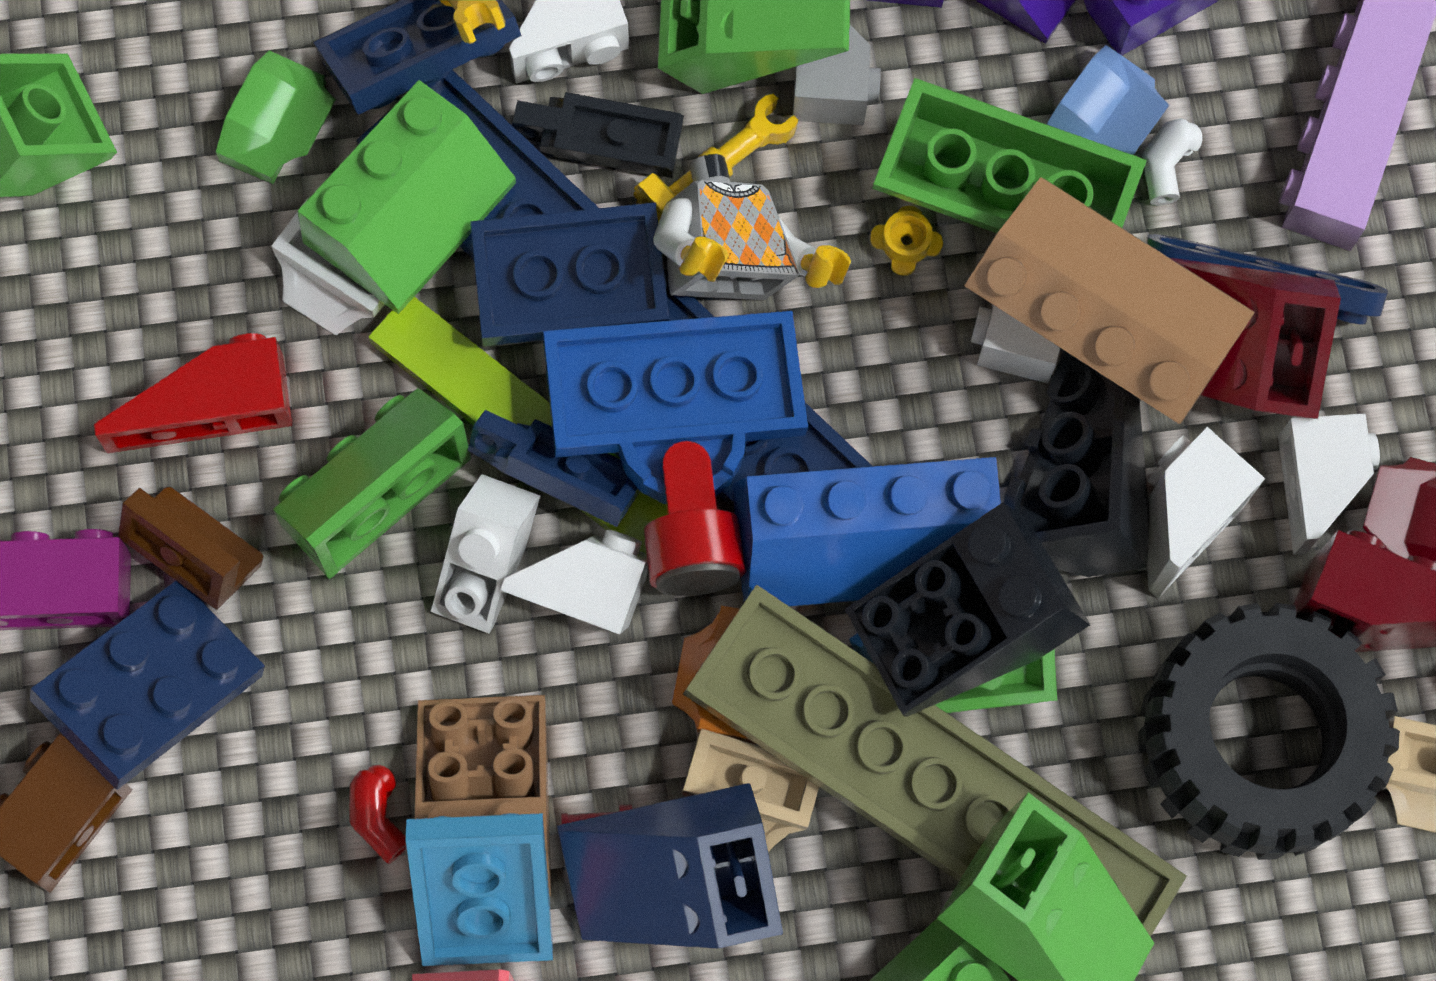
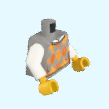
M720 154L704 155L690 163L693 183L666 203L653 238L656 248L667 256L670 295L766 300L799 275L805 276L806 283L813 288L826 286L828 280L834 285H841L851 263L848 254L837 247L821 245L815 249L794 237L778 216L769 190L762 184L731 182L725 157Z

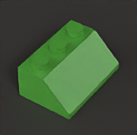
M418 80L297 211L302 241L399 314L471 234L470 221L484 220L516 184V178L471 119L460 109Z
M419 388L406 398L403 395H398L389 400L377 412L374 418L376 423L358 438L355 435L344 438L329 452L327 456L328 463L310 478L307 475L298 477L279 495L278 501L280 503L273 508V511L280 525L329 580L471 460L463 422L452 411Z

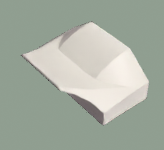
M297 212L271 246L282 267L284 285L282 301L333 335H338L361 318L375 317L384 306V303L303 243Z

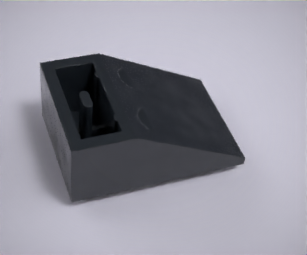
M1004 502L845 609L899 710L905 717L1037 661L1090 626L1085 614L1030 522Z

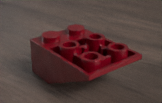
M1170 258L1255 312L1201 393V396L1255 411L1318 419L1341 300L1335 281Z
M1338 530L1309 563L1293 604L1297 609L1296 617L1307 619L1313 611H1316L1331 618L1332 621L1328 628L1330 632L1340 638L1349 630L1363 642L1355 652L1436 647V562L1420 556H1409L1408 558L1399 556L1383 549L1384 543L1380 539L1365 532L1351 530L1345 533Z

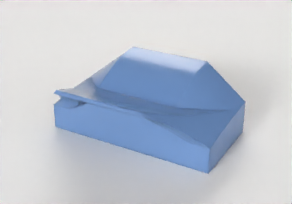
M1105 45L1090 60L1062 98L1047 125L1133 155L1169 107V104L1156 91L1154 78Z

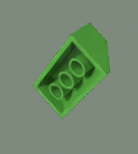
M914 78L872 189L998 233L1039 178L1043 177L1122 228L1147 160Z

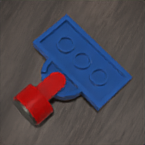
M783 311L543 331V347L555 458L618 452L625 474L641 493L663 504H667L668 515L659 517L644 527L651 586L657 588L661 593L668 595L692 596L721 591L735 585L745 574L739 518L731 512L717 510L715 497L731 485L741 467L745 451V441L806 436L808 430L793 312Z

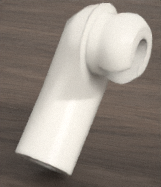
M1179 118L1164 123L1143 151L1142 158L1147 160L1144 172L1149 200L1152 205H1167L1179 200L1180 194L1175 165L1184 155L1189 156L1193 151H1198L1202 144L1201 129L1196 124L1189 123L1186 119Z

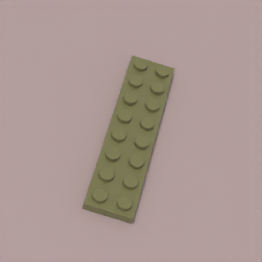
M758 585L754 587L683 693V695L957 881H960L992 827L1028 792L1084 835L1150 937L1187 875L936 705L908 717L903 716L875 664Z

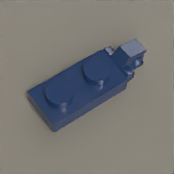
M485 410L474 424L468 451L493 465L501 472L504 471L505 474L618 527L640 493V490L625 474L621 459L611 454L555 458L552 426L537 419H534L531 425L515 424Z

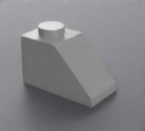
M851 25L849 29V51L795 67L793 115L799 121L864 125L867 104L878 105L881 68H870L871 45Z

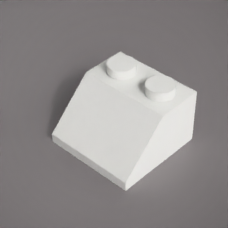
M1208 427L1193 442L1184 435L1179 438L1159 460L1158 464L1160 466L1147 480L1154 486L1153 491L1148 497V588L1157 598L1171 586L1241 512L1265 480L1259 472Z

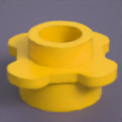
M910 205L901 207L897 213L887 220L885 225H876L870 235L872 246L883 250L892 261L891 269L896 274L903 276L912 274L915 271L916 264L925 257L937 256L943 247L942 236L932 230L929 220L922 215L920 209ZM909 236L912 239V243L904 245L901 242V238Z

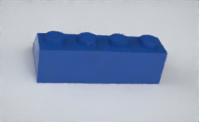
M996 457L747 476L732 485L735 515L739 518L745 564V574L741 577L743 603L756 585L789 607L858 601L1001 504Z

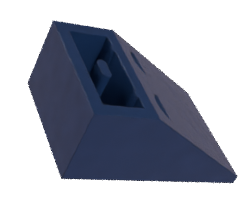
M750 783L557 825L582 940L720 949L783 934L764 826Z

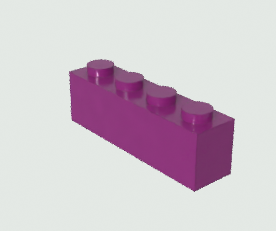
M101 529L76 531L74 539H50L48 534L36 531H21L11 534L10 541H0V631L114 627L130 615L131 552L120 537H113L112 532Z

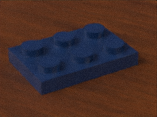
M400 0L313 43L322 63L357 115L367 110L379 109L389 105L395 100L396 96L409 91L418 80L423 83L441 80L452 69L477 57L492 55L501 50L506 43L522 35L515 16L502 0L496 1L504 17L505 27L498 30L492 23L479 25L473 30L476 41L471 44L461 39L453 19L454 12L456 11L453 7L444 5L440 0Z
M656 202L470 221L483 346L543 340V331L669 321L662 252L656 248L653 241L658 226Z
M175 581L33 686L30 691L29 700L103 777L118 790L259 680L263 675L265 665L194 593Z

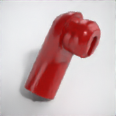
M372 765L367 770H360L350 783L349 822L351 827L387 864H391L407 849L406 836L386 817L387 798L392 794V790L395 789L396 780L394 774L387 767Z

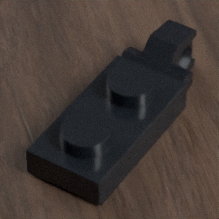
M565 92L564 98L550 97L548 106L517 100L512 126L527 140L539 142L540 151L554 154L555 157L673 178L684 115Z

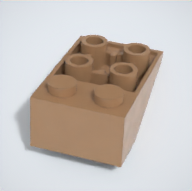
M545 695L418 700L415 819L439 816L471 817L494 816L507 813H543L549 896H551Z

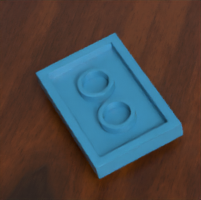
M507 813L494 816H439L425 819H406V848L422 966L553 960V935L543 813Z

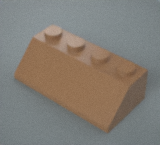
M1043 177L1039 178L999 230L964 285L1178 424H1181L1255 313Z

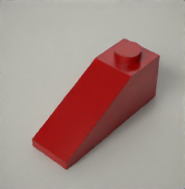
M258 333L234 336L229 340V344L212 346L94 423L95 436L108 454L293 426L284 356L276 337L266 338V336Z

